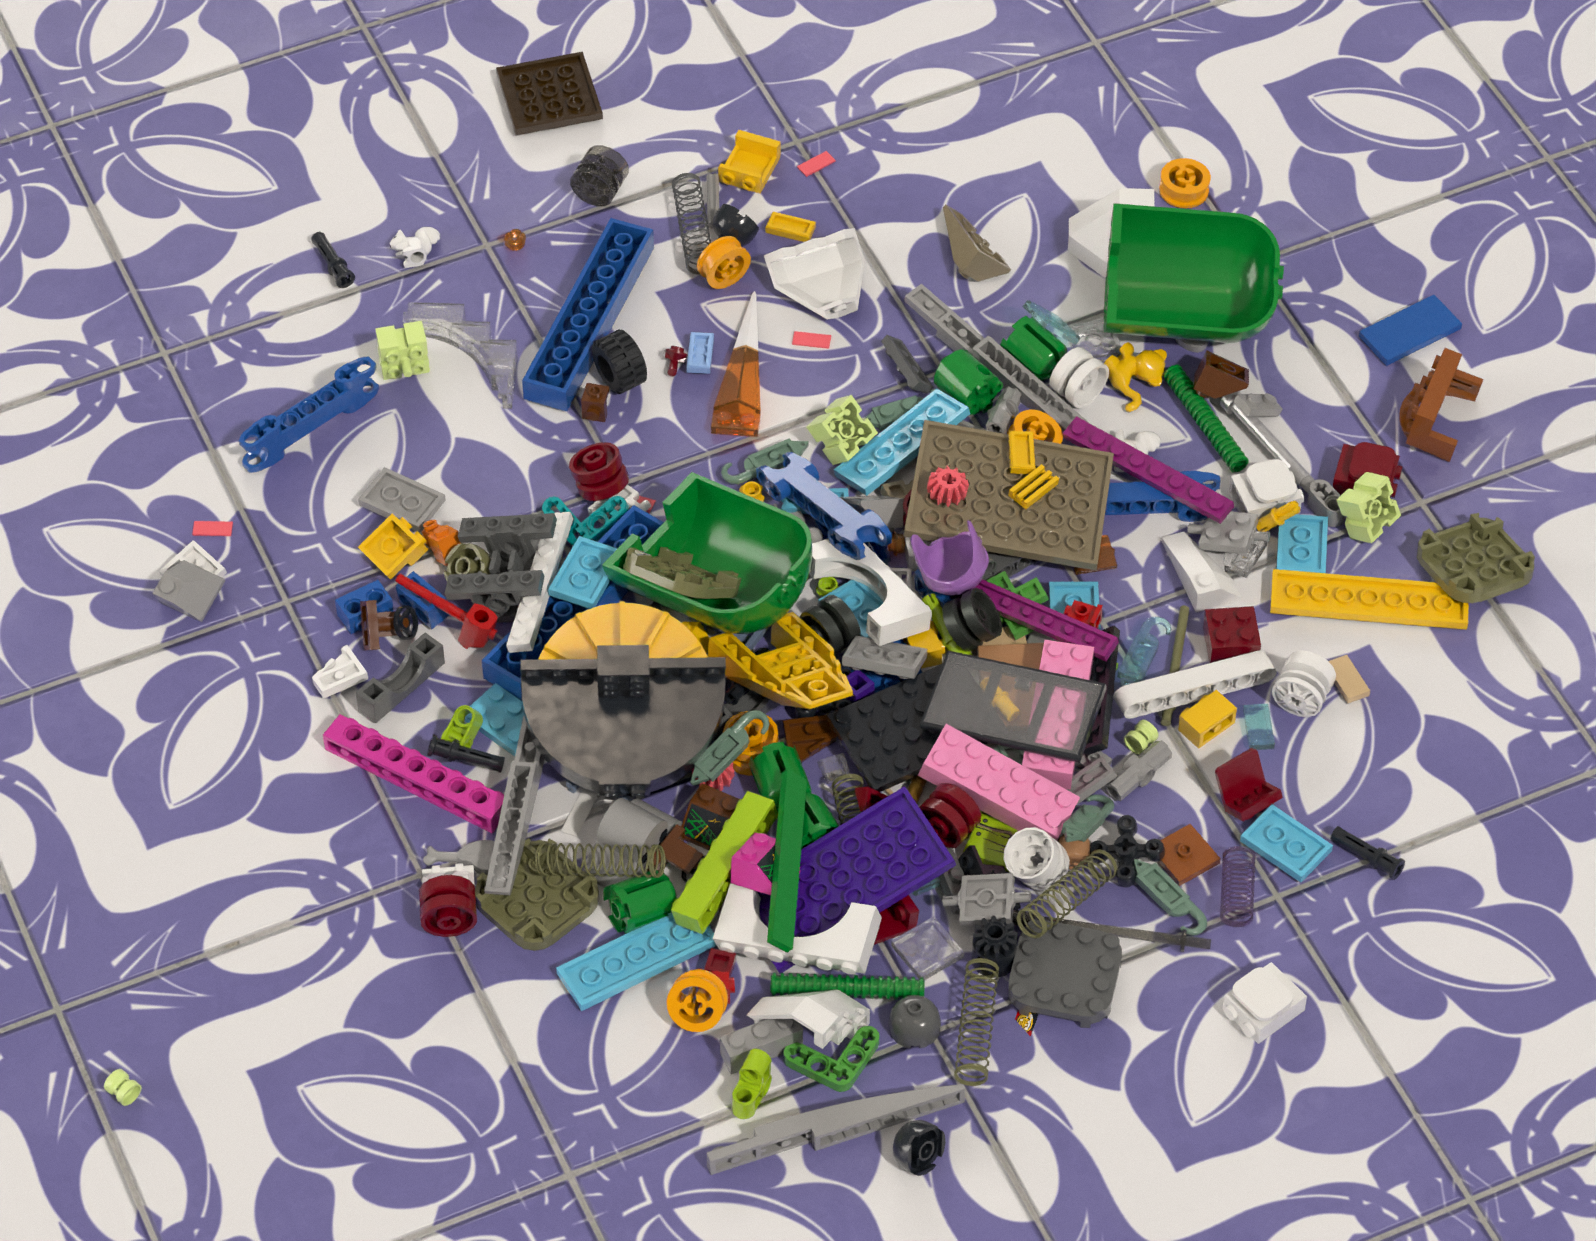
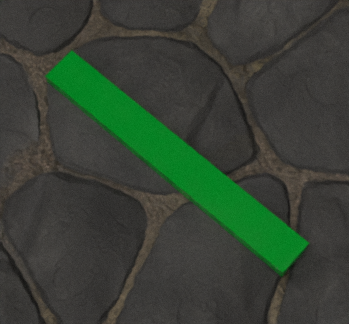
M789 769L782 772L767 935V943L787 953L793 949L807 787V779Z

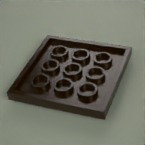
M583 51L496 67L497 77L516 136L603 119V112Z

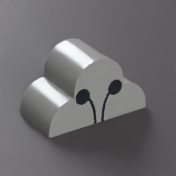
M619 798L608 808L598 828L595 845L599 843L603 850L606 844H609L611 849L615 844H618L622 850V847L627 844L631 851L634 844L639 847V850L645 844L650 850L654 844L661 845L675 825L681 826L682 822L641 799L636 798L630 802L624 798ZM597 846L595 851V863L598 871L601 860L599 846ZM608 846L605 848L604 853L606 870L608 869L610 862V850ZM616 846L614 850V866L617 870L619 850ZM627 847L624 848L623 852V864L625 871L628 865L629 857ZM634 847L632 853V862L634 870L636 869L638 862V852L636 847ZM646 847L642 850V866L645 870L647 863ZM591 851L586 859L588 870L591 864ZM603 864L599 871L600 874L606 873L604 871ZM612 864L608 872L611 875L615 873ZM640 864L636 872L638 875L643 874ZM621 865L618 871L620 875L624 874ZM631 865L627 872L629 875L633 874ZM592 866L590 871L592 874L596 873L594 866ZM598 874L594 876L597 879V884L604 888L629 879L626 875L623 877L617 875L610 877L607 874L604 877Z

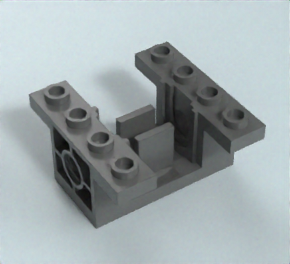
M555 513L462 518L458 533L460 543L484 542L491 557L489 566L491 575L482 573V571L474 574L449 575L444 593L447 600L471 599L473 604L484 605L491 609L498 617L497 623L514 622L522 596H541L545 578L542 570L530 571L539 540L553 538L557 522Z

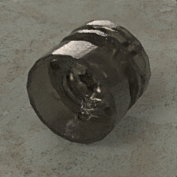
M594 145L587 150L570 178V186L574 193L586 203L594 206H606L612 202L627 177L629 166L623 156L614 149L603 145Z

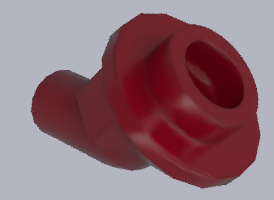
M671 346L670 349H665L664 359L670 360L667 371L669 376L677 374L678 363L684 364L688 354L684 353V348Z

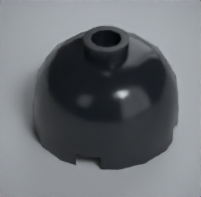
M723 204L713 219V228L718 236L717 239L732 236L740 242L741 247L749 244L757 235L759 227L749 216L745 215L743 217L738 214L739 209L729 204Z
M910 1121L903 1125L896 1133L893 1142V1155L898 1164L906 1171L917 1176L926 1175L935 1168L936 1164L931 1163L936 1160L937 1155L942 1157L944 1153L945 1134L936 1125L927 1121Z

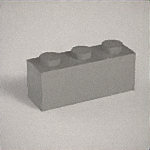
M765 1019L721 1036L720 1055L730 1074H734L740 1071L752 1049L763 1050L773 1059L783 1055L786 1046L796 1042L803 1044V1028L794 1019Z

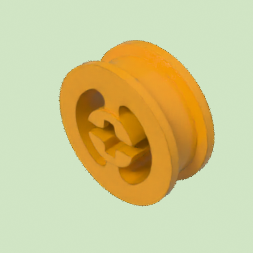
M1179 158L1172 160L1162 168L1159 193L1163 200L1178 208L1197 207L1204 203L1208 197L1211 180L1210 172L1205 165L1193 159Z
M721 237L710 243L703 250L697 261V270L701 276L706 278L712 288L723 289L736 283L743 277L750 266L751 256L745 248L741 247L740 242L735 237Z
M1033 409L1020 412L1006 433L1009 434V431H1023L1022 429H1027L1026 431L1033 432V438L1059 444L1063 440L1059 424L1048 414Z
M701 969L690 970L681 974L674 982L667 996V1010L670 1017L679 1027L691 1032H703L713 1028L721 1019L728 1004V993L724 983L715 974ZM693 986L688 994L682 993L683 989ZM708 1007L713 1009L711 1013L702 1015Z

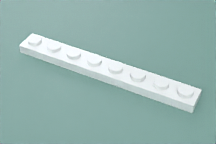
M556 512L557 522L553 538L539 540L530 571L542 570L545 578L541 596L521 597L506 645L509 653L533 651L550 596L548 588L556 576L573 522L571 512Z

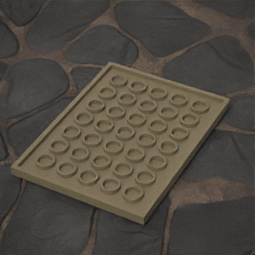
M924 420L904 537L911 538L912 535L916 534L922 540L932 542L942 537H953L961 532H969L967 527V520H969L982 540L983 547L988 552L1096 571L1114 453L1034 439L1035 468L1042 464L1045 466L1046 472L1050 470L1053 477H1059V483L1028 509H1024L1008 496L1009 489L1028 475L1010 473L1008 434ZM948 465L952 470L958 468V473H965L969 487L965 499L960 500L958 506L953 503L949 507H947L946 503L938 505L937 500L930 499V493L927 492V483L929 482L931 472H935L938 467L945 470ZM1045 480L1042 484H1040V485L1037 487V489H1035L1032 493H1029L1028 495H1026L1023 499H1024V500L1027 499L1030 495H1032L1034 492H1036L1039 488H1041V487H1042L1044 484H1046L1048 481Z

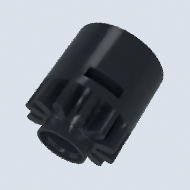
M993 915L990 922L982 918L981 926L975 925L971 960L986 958L998 965V977L1009 974L1017 951L1018 933L1014 931V924L1006 925L1005 917L1001 918L1000 921H996V916ZM981 962L972 964L974 968H989L996 972L995 967L990 964ZM976 970L985 976L994 974L988 970Z

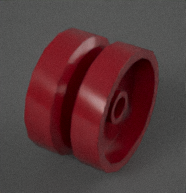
M601 442L589 445L573 455L569 462V469L576 480L577 489L583 499L589 501L608 499L621 492L629 482V474L626 466L622 463L620 451L612 443Z
M941 783L930 794L929 798L919 806L946 848H957L967 838L968 833L973 831L981 822L982 815L973 798L964 790L949 783Z
M441 875L431 878L421 885L419 889L421 927L426 932L434 936L452 937L467 933L474 928L477 923L475 885L469 879L456 875Z

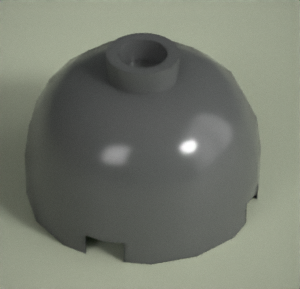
M911 995L902 998L896 1002L890 1012L888 1022L890 1035L896 1043L905 1048H911V1046L925 1048L934 1043L940 1034L941 1018L938 1008L931 1000L924 996Z

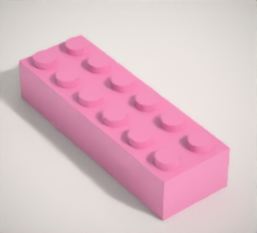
M1044 640L1039 670L1090 680L1094 647ZM1036 684L1029 727L1045 686L1043 684ZM1056 687L1035 744L1073 751L1083 722L1087 694ZM1024 751L1022 762L1024 767L1064 789L1071 790L1075 762Z
M948 724L944 726L918 776L936 786H939L941 783H949L959 787L973 798L981 811L1018 831L1024 828L1036 827L1044 830L1056 841L1061 834L1063 824L1069 819L1080 799L1074 793Z

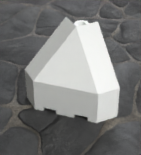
M1119 188L1069 218L1068 252L1106 279L1113 203L1154 206V189Z
M855 228L843 229L826 237L814 238L796 246L781 248L764 255L774 288L825 319L839 318L858 310L865 258Z
M839 990L762 997L747 1014L748 1017L754 1020V1023L765 1019H794L814 1032V1044L822 1049L830 1040L839 1045L845 1037L852 1039L861 1027L870 1024V1009Z

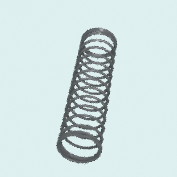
M682 173L673 179L672 189L681 232L685 264L690 273L700 275L697 269L689 266V263L697 265V263L690 260L699 258L701 253L690 254L703 251L705 248L701 247L692 250L689 247L691 245L703 243L709 245L711 243L709 226L707 225V214L705 212L700 178L693 173ZM684 178H694L698 181V184L689 182L680 185L677 189L675 188L676 184ZM684 185H697V187L694 189H687L684 191L678 190L680 187ZM696 191L699 192L696 196L691 195L684 198L680 197V195H689ZM696 197L700 199L698 202L680 203L683 200H691ZM701 205L700 208H693L687 211L682 210L684 206ZM702 211L700 215L683 216L685 213ZM704 218L701 222L695 221L689 224L684 222L687 219ZM701 223L705 225L703 228L685 229L687 226ZM706 231L703 235L687 236L689 232ZM703 236L707 238L705 241H697L694 243L687 242L690 239H696Z

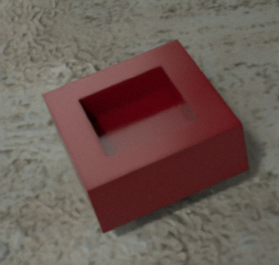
M711 948L704 970L709 972H729V977H731L736 962V953Z

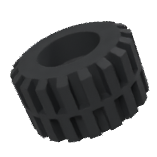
M618 329L593 342L592 355L596 369L604 383L614 393L620 395L647 380V368L642 352L627 332Z

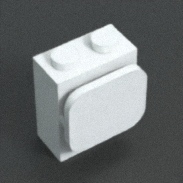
M1279 459L1250 465L1246 472L1232 475L1230 478L1229 492L1238 511L1241 513L1258 514V519L1269 514L1271 509H1278L1291 501H1297L1301 509V503L1304 502L1303 492L1297 488L1293 472L1289 471L1286 463Z
M1270 962L1263 968L1253 969L1235 982L1233 990L1224 997L1223 1010L1227 1018L1232 1021L1234 1020L1247 1037L1253 1038L1259 1044L1305 1011L1307 996Z

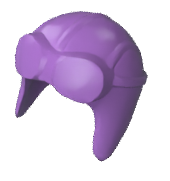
M967 520L969 532H961L953 537L939 538L929 546L918 535L914 534L911 536L910 542L915 561L922 574L924 583L930 590L944 595H962L974 589L982 581L989 564V556L971 521Z

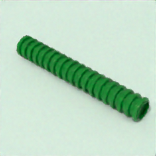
M1180 365L1169 367L1164 372V380L1167 381L1175 395L1178 396V399L1185 406L1193 420L1196 421V424L1203 431L1208 441L1211 442L1219 456L1222 457L1229 470L1233 473L1242 471L1249 462L1245 453L1241 451L1237 442L1234 441L1229 431L1226 430L1218 416L1215 415L1207 401L1204 400V397L1196 393L1193 382L1186 375Z
M773 972L771 975L770 993H772V996H776V993L790 995L839 990L847 996H853L854 999H857L858 996H862V999L870 996V999L886 997L887 1000H890V997H894L895 1000H898V997L924 996L925 980H923V977H920V980H916L915 977L907 979L905 976L903 979H899V976H895V979L887 976V979H885L883 976L874 978L873 975L870 978H866V975H863L862 978L854 975L853 978L850 975L842 977L841 974H838V977H834L833 974H830V977H825V974L809 976V973H806L805 976H801V973H797V976H793V973H789V975L784 973L776 975V972Z

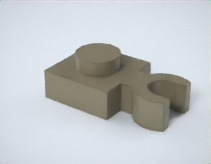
M903 480L882 484L880 492L883 496L903 498L904 502L905 496L912 489L913 480L909 484H905Z

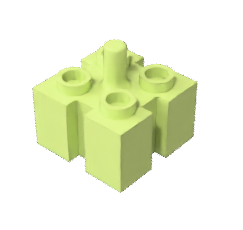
M422 321L404 323V328L395 329L394 325L375 328L379 362L384 380L400 378L402 373L405 377H411L412 375L430 372L427 340Z
M852 395L834 400L824 410L826 414L817 416L806 427L816 442L822 441L825 444L823 452L832 465L849 461L860 451L858 446L867 444L878 434L868 418L862 419L859 413L862 409Z
M1366 472L1355 482L1354 490L1347 489L1337 499L1341 514L1347 516L1345 526L1351 539L1373 543L1383 533V526L1390 527L1401 516L1397 501L1390 498L1393 490L1387 476Z

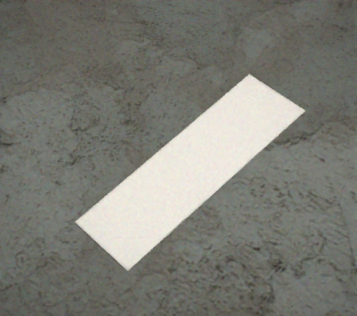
M582 789L561 832L577 837L599 794Z

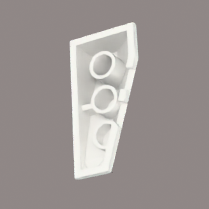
M1185 532L1161 537V541L1196 613L1205 609L1242 601V597L1233 579L1208 554L1199 549V546Z

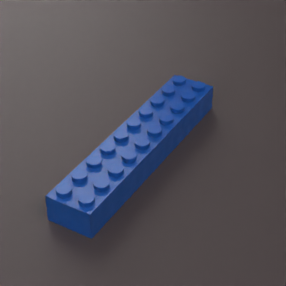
M610 218L522 380L523 399L568 411L594 362L592 355L593 342L609 334L654 249L653 229Z
M633 505L598 542L618 549L631 534H635L640 537L643 545L664 522ZM610 580L596 607L618 603L629 590L618 586ZM549 596L533 651L509 653L506 646L510 635L509 632L482 659L483 679L493 685L495 683L522 701L521 660H538L545 644L553 634L567 621L575 617V614L582 613L589 608Z

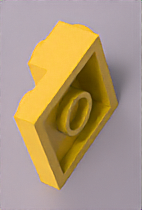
M393 513L358 546L390 580L407 563L412 566L429 550L424 545L427 540L418 531L413 534L410 531L412 526L403 517L398 519Z

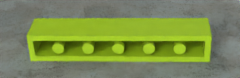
M747 791L743 799L738 801L734 813L730 819L725 821L723 830L718 838L713 840L709 852L705 858L700 860L695 874L692 878L688 879L684 891L672 905L671 911L677 925L700 934L705 932L726 898L731 883L732 856L755 832L767 834L778 817L774 800Z

